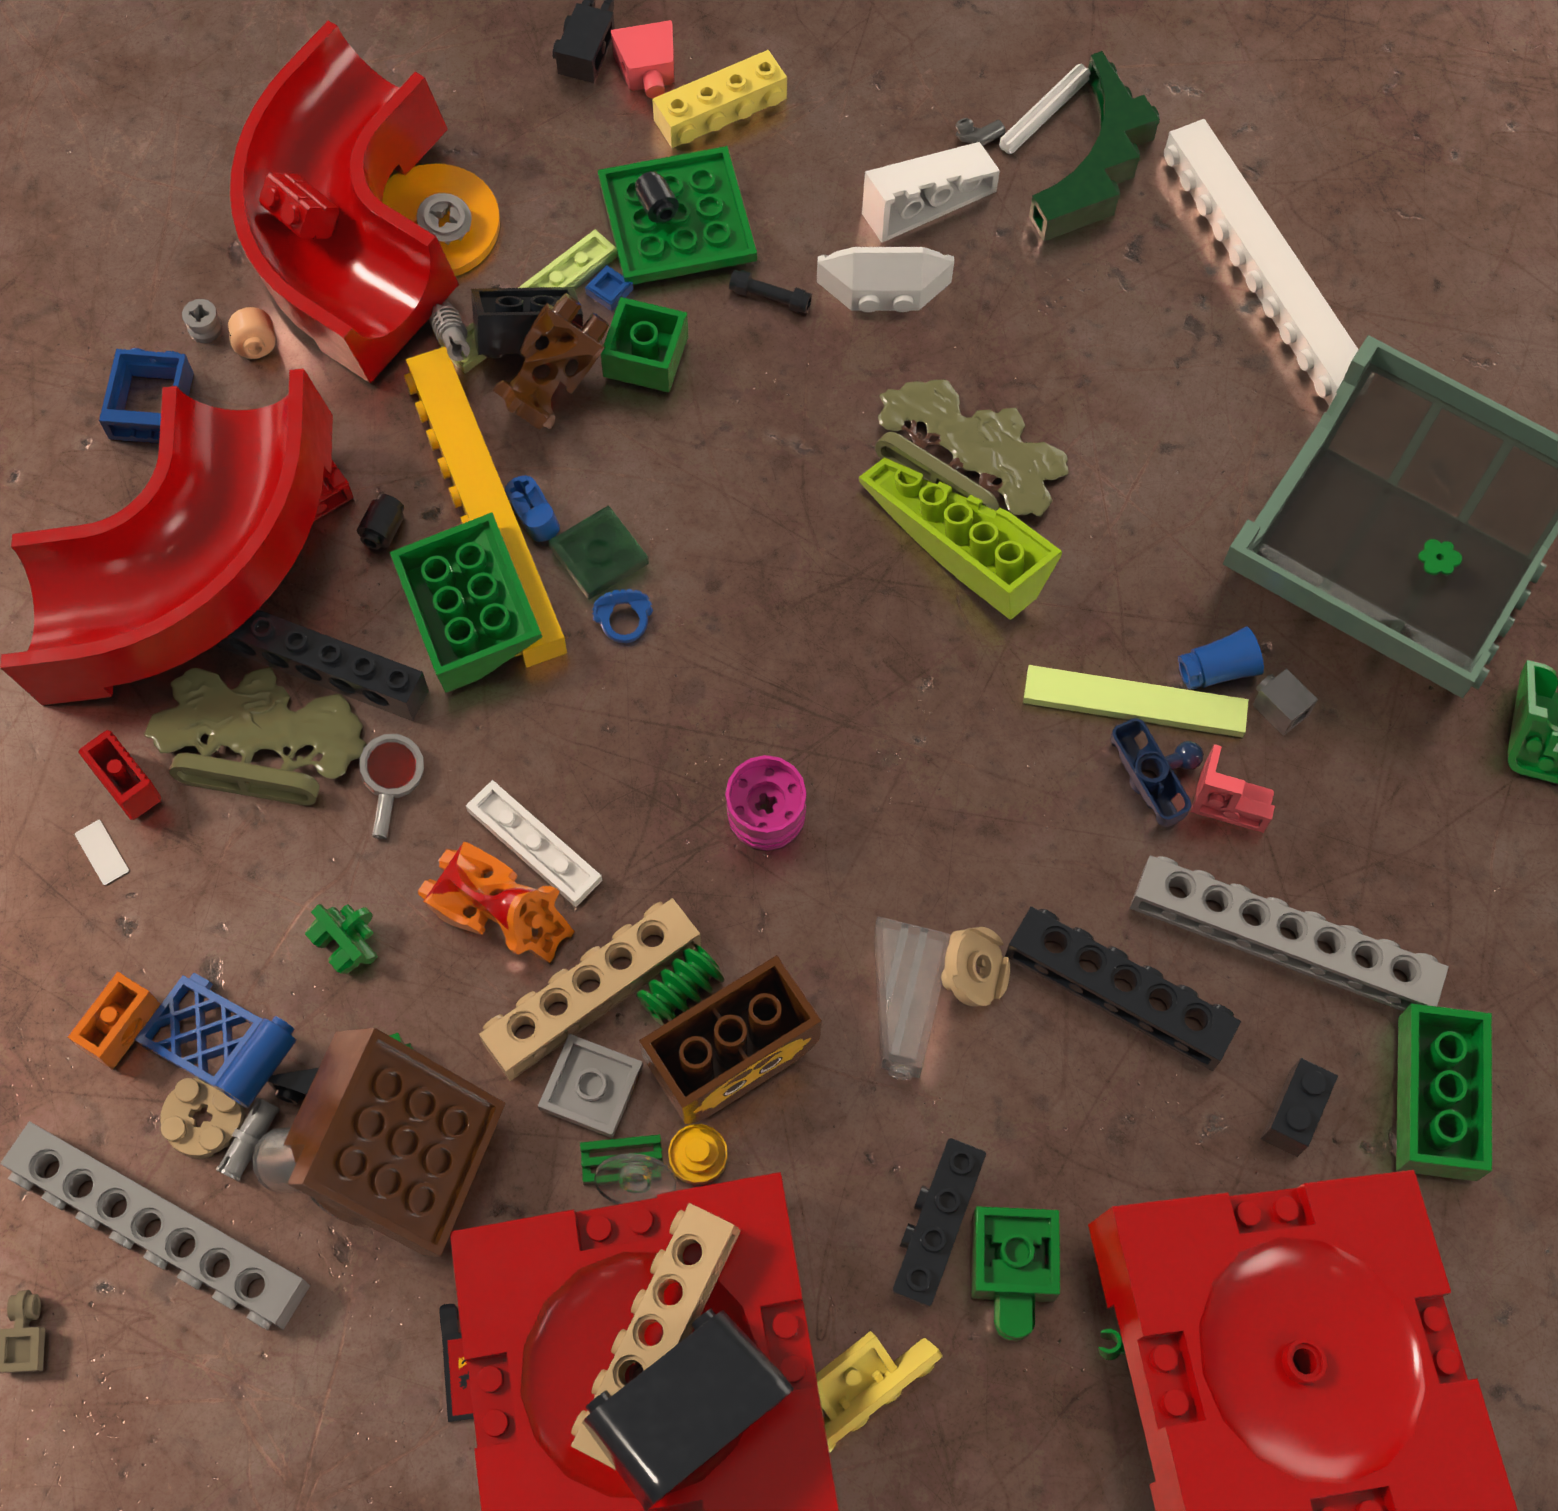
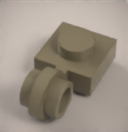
M30 1290L18 1291L16 1295H11L8 1299L7 1315L10 1321H15L14 1328L0 1329V1374L43 1371L45 1328L29 1327L31 1320L38 1319L40 1315L41 1302L39 1295L32 1294Z

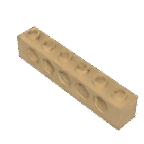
M673 898L664 904L663 902H658L651 906L644 913L642 920L633 926L631 924L624 925L614 933L612 941L602 948L599 946L591 948L581 957V962L569 971L568 969L560 970L549 979L548 986L538 993L535 991L527 993L518 1000L515 1009L505 1016L499 1014L491 1018L483 1026L484 1031L479 1033L480 1039L509 1081L565 1043L569 1034L576 1035L644 987L650 980L658 977L660 971L672 967L671 962L674 959H683V951L685 949L695 950L694 944L701 946L700 932ZM650 935H658L664 939L657 947H648L643 943L645 938ZM619 957H626L632 961L631 965L623 970H617L611 966L613 961ZM589 979L600 983L599 987L590 993L579 989L580 985ZM555 1002H563L568 1005L566 1011L558 1016L550 1015L547 1010ZM522 1025H532L535 1027L534 1033L526 1039L517 1038L515 1036L516 1030Z
M691 1203L688 1204L685 1211L680 1210L676 1214L669 1231L673 1237L666 1251L661 1249L652 1263L650 1273L654 1274L647 1290L641 1289L632 1304L631 1313L635 1315L628 1329H622L613 1343L611 1353L615 1354L608 1370H601L593 1384L591 1393L595 1395L594 1399L606 1390L612 1396L627 1384L625 1372L631 1364L639 1362L643 1370L647 1369L693 1332L694 1328L691 1324L700 1317L741 1232L738 1227ZM693 1243L700 1244L702 1247L700 1260L694 1265H685L683 1261L685 1248ZM672 1283H680L683 1288L681 1300L675 1305H667L664 1301L665 1289ZM659 1322L663 1327V1337L658 1344L648 1346L644 1338L645 1330L650 1324ZM581 1411L571 1431V1434L575 1436L571 1446L615 1469L582 1423L590 1414L589 1411Z

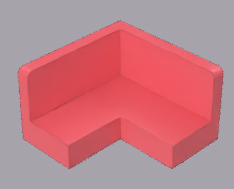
M1214 744L1200 772L1190 812L1264 833L1274 813L1275 806L1271 805L1274 791L1247 783L1242 779L1217 773L1216 768L1222 746Z

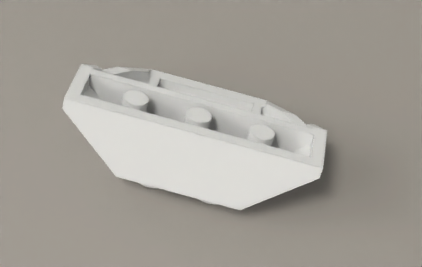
M851 247L836 251L829 256H818L817 283L851 311H919L952 282L954 256L943 255L938 251L925 247Z

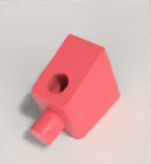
M672 21L611 30L613 56L628 88L633 91L645 89L646 96L651 99L664 94V86L675 82Z

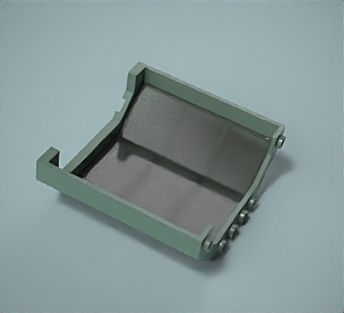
M1368 335L1352 359L1327 412L1323 414L1318 425L1254 522L1249 519L1246 521L1229 547L1223 565L1457 696L1464 698L1471 686L1478 690L1490 671L1484 665L1490 663L1500 647L1494 643L1498 635L1503 638L1506 636L1515 621V618L1510 616L1512 610L1516 608L1520 611L1531 594V591L1526 589L1528 583L1531 581L1536 584L1547 567L1541 561L1558 535V434ZM1436 539L1441 544L1444 541H1449L1454 545L1453 550L1458 551L1462 555L1461 564L1454 567L1452 574L1444 575L1440 572L1437 575H1430L1425 572L1424 563L1418 559V555L1424 550L1426 541Z

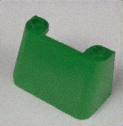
M1527 660L1519 679L1508 746V764L1513 771L1519 774L1558 784V693L1555 692L1558 686V675L1552 667L1546 664Z

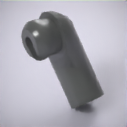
M968 118L960 119L956 123L957 138L961 142L969 144L980 142L984 146L1003 136L1006 132L1000 120H996L982 128L973 127V121Z

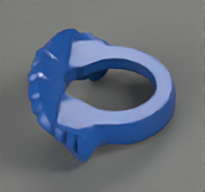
M613 590L612 593L607 592L594 602L592 609L593 621L599 623L605 635L614 642L631 643L638 640L646 631L648 616L653 612L651 607L653 604L652 601H649L648 595L642 594L639 590ZM618 604H629L639 616V625L631 634H618L610 626V616L613 608Z

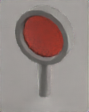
M383 734L372 739L364 747L360 757L359 765L362 781L372 793L379 796L372 837L377 839H387L394 798H400L411 793L419 785L424 771L423 755L419 747L409 738L399 734Z

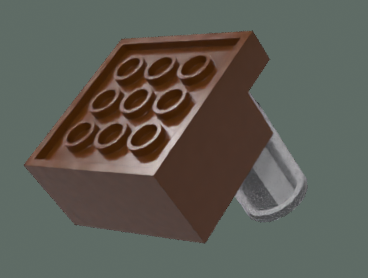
M375 1027L339 1031L335 1033L292 1127L271 1130L263 1135L255 1146L252 1158L253 1171L259 1183L270 1191L278 1193H305L323 1211L334 1218L354 1226L374 1229L424 1256L441 1257L506 1103Z

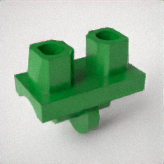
M318 904L311 911L316 919L307 929L305 935L318 948H325L333 939L339 944L340 947L328 958L329 963L338 973L348 974L360 963L371 965L378 958V955L365 942L373 934V931L368 927L373 914L368 908L363 907L354 911L347 904L339 912L336 907L325 909L322 904Z

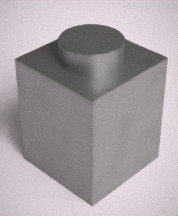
M1286 668L1276 677L1273 674L1268 675L1257 686L1256 690L1259 693L1253 706L1284 736L1310 715L1318 699Z

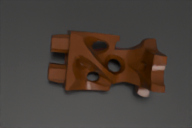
M567 293L556 302L554 307L547 303L533 323L520 350V353L525 357V361L518 375L511 382L502 380L493 389L496 394L505 400L508 411L525 419L538 430H541L543 426L551 430L555 424L556 416L551 409V398L559 382L561 381L565 384L566 391L572 394L605 348L602 339L609 327L608 322L593 312L583 327L574 322L573 319L582 305ZM541 336H547L549 339L548 346L542 350L537 349L535 346L536 341ZM571 359L577 360V370L573 375H567L565 368L568 361ZM546 364L550 369L546 377L536 378L533 376L535 367Z

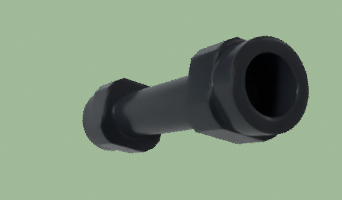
M734 270L729 283V289L737 294L746 296L748 292L770 298L788 304L789 310L797 313L802 312L806 314L812 301V294L804 289L796 287L793 292L752 279V273L743 270Z

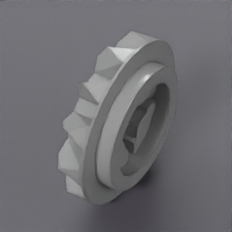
M448 193L431 195L418 208L417 224L434 234L438 241L445 242L447 245L457 239L461 241L463 236L470 231L472 220L470 209L462 199ZM450 211L451 223L446 222L440 228L438 218H443Z

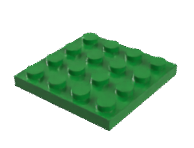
M728 146L598 170V179L625 282L630 281L634 285L757 261V250ZM656 172L663 176L679 202V209L671 220L655 223L648 218L635 193L636 181L644 173Z

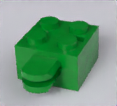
M976 1206L972 1215L971 1299L994 1300V1325L998 1335L1005 1340L1020 1341L1029 1336L1035 1327V1302H1054L1060 1295L1059 1210ZM1045 1255H1047V1264H1045Z

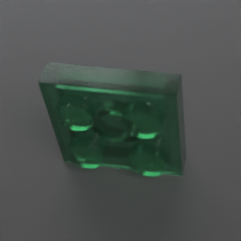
M609 505L548 541L552 552L588 600L649 564V558Z

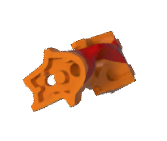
M463 842L458 850L446 849L439 859V867L443 870L437 881L432 879L425 880L418 890V895L424 900L423 902L442 921L452 926L483 935L486 930L484 926L488 918L498 923L505 935L506 945L517 955L528 950L537 958L551 963L558 944L566 937L571 938L575 932L555 908V901L560 893L557 888L542 886L534 889L515 883L518 875L513 869L468 842ZM488 872H493L492 876L484 878ZM532 928H538V934L535 937L532 936Z

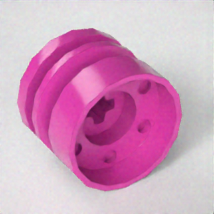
M763 755L750 758L736 767L728 779L725 797L730 828L741 842L754 849L769 851L783 848L796 839L804 826L807 793L803 777L795 766L782 758ZM766 804L768 808H773V812L767 814L764 809L760 810V806Z

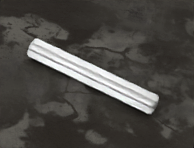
M1083 64L1076 65L1000 138L999 147L1001 150H1004L1007 154L1014 153L1089 80V68H1085Z

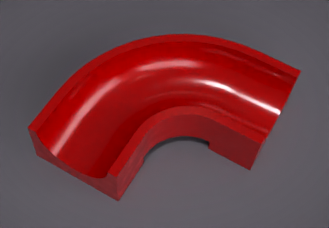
M328 20L280 70L254 105L242 129L235 149L230 180L231 210L237 236L246 256L280 309L298 328L315 340L323 353L371 383L431 317L433 306H436V304L442 305L459 286L458 280L437 237L382 202L386 183L394 169L406 176L448 128L424 76L414 72L400 88L375 72L354 51L338 26ZM269 172L282 173L283 175L285 173L299 174L307 183H310L339 208L340 212L332 236L329 239H316L315 237L299 238L260 204V193L266 175Z
M304 368L289 370V393L287 396L275 404L258 409L230 410L217 408L190 398L177 386L163 387L159 453L156 467L145 488L129 505L110 517L89 524L12 534L11 548L16 552L23 564L32 592L34 629L29 649L24 652L1 654L0 668L41 705L112 697L113 686L141 680L181 665L212 648L234 632L277 589L293 566L307 540L316 516L322 492L323 477H330L332 473L333 414Z

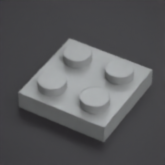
M569 1034L540 1099L538 1109L613 1139L643 1068V1061Z

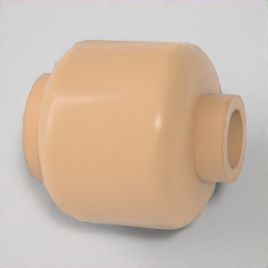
M246 307L237 310L230 317L228 332L230 344L235 353L244 358L258 359L268 355L273 350L276 344V335L273 321L267 312L256 307Z

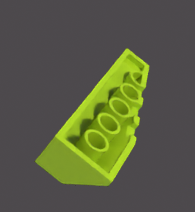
M885 457L859 476V482L921 547L958 580L1010 620L1037 599L1062 556V551L1009 511L999 508L997 511L982 505V500L969 495L966 498L952 491L951 486L942 482L935 484L923 479L922 473Z

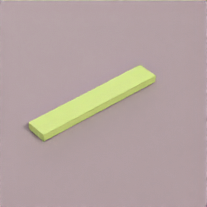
M595 229L518 288L574 287V289H577L618 257L617 249ZM473 322L466 327V342L470 347L469 355L466 357L462 351L461 355L464 360L455 361L451 359L464 374L487 358L484 355H478Z
M1033 665L1028 666L1023 703L1127 720L1138 718L1146 723L1241 738L1246 733L1249 699Z

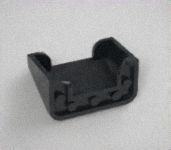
M711 1308L703 1313L691 1324L695 1331L614 1395L611 1396L606 1390L586 1406L590 1414L583 1420V1425L646 1511L794 1390L782 1372L724 1310L715 1314Z

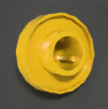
M704 1124L688 1125L679 1130L672 1138L668 1149L669 1164L674 1174L683 1182L694 1186L707 1185L716 1180L724 1171L728 1160L727 1145L722 1135L713 1127Z

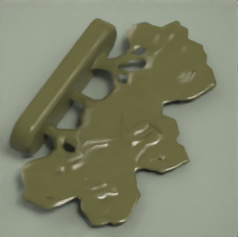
M271 667L245 674L239 686L232 690L221 680L219 674L199 668H192L184 672L183 676L171 682L173 697L179 702V705L153 714L144 734L147 738L153 739L154 746L158 748L160 753H171L185 746H195L201 755L180 753L172 761L169 774L183 784L306 806L313 805L316 802L320 785L313 777L304 773L294 772V770L312 764L316 767L317 772L325 778L336 779L346 773L351 760L361 757L363 749L367 745L365 741L359 738L363 725L359 721L358 716L351 712L350 705L342 694L319 697L309 702L302 709L296 712L291 711L286 707L290 696L284 687L275 684L277 678ZM205 733L209 735L207 745L200 740L201 736ZM306 745L314 747V750L304 759L302 756H298L296 761L292 759L300 748ZM221 746H228L234 752L240 753L242 760L237 762L211 756ZM285 746L291 749L288 756L283 752ZM271 749L279 753L284 762L281 768L277 769L251 764L254 753L258 750ZM317 754H323L320 761H312L313 757Z

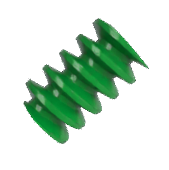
M694 944L696 951L690 948L683 951L685 961L676 958L671 962L673 972L668 969L660 971L662 983L655 979L648 982L650 993L645 990L637 992L636 997L661 1026L664 1025L663 1021L665 1019L671 1021L677 1017L674 1012L676 1009L683 1012L689 1010L686 1002L688 998L697 1003L702 1002L698 993L699 988L712 993L714 990L709 981L711 977L721 983L725 981L717 963L697 944Z

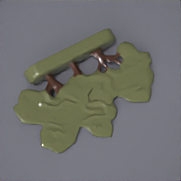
M946 379L930 380L926 383L920 381L906 382L900 390L888 389L885 393L879 395L884 404L883 410L878 415L879 424L887 430H906L912 442L896 432L885 433L875 444V451L881 460L885 457L922 473L923 479L932 483H945L952 487L953 492L966 498L969 495L982 500V505L997 511L999 504L994 495L989 491H998L1004 496L1006 506L1012 514L1027 515L1033 513L1036 516H1042L1053 501L1043 481L1045 479L1055 480L1061 476H1067L1069 473L1066 465L1068 458L1064 451L1045 442H1022L1020 436L1025 428V423L1017 408L1002 409L999 413H995L992 410H978L972 417L962 416L959 408V395ZM907 420L911 421L910 429L904 425ZM919 421L924 422L927 427V434L924 439H920L921 433H916L917 422ZM931 436L939 437V440L935 442L929 441ZM929 445H941L952 453L953 460L947 465L924 449ZM964 468L965 470L976 471L980 474L979 484L956 469ZM997 477L1002 478L1003 482L1001 484H991Z

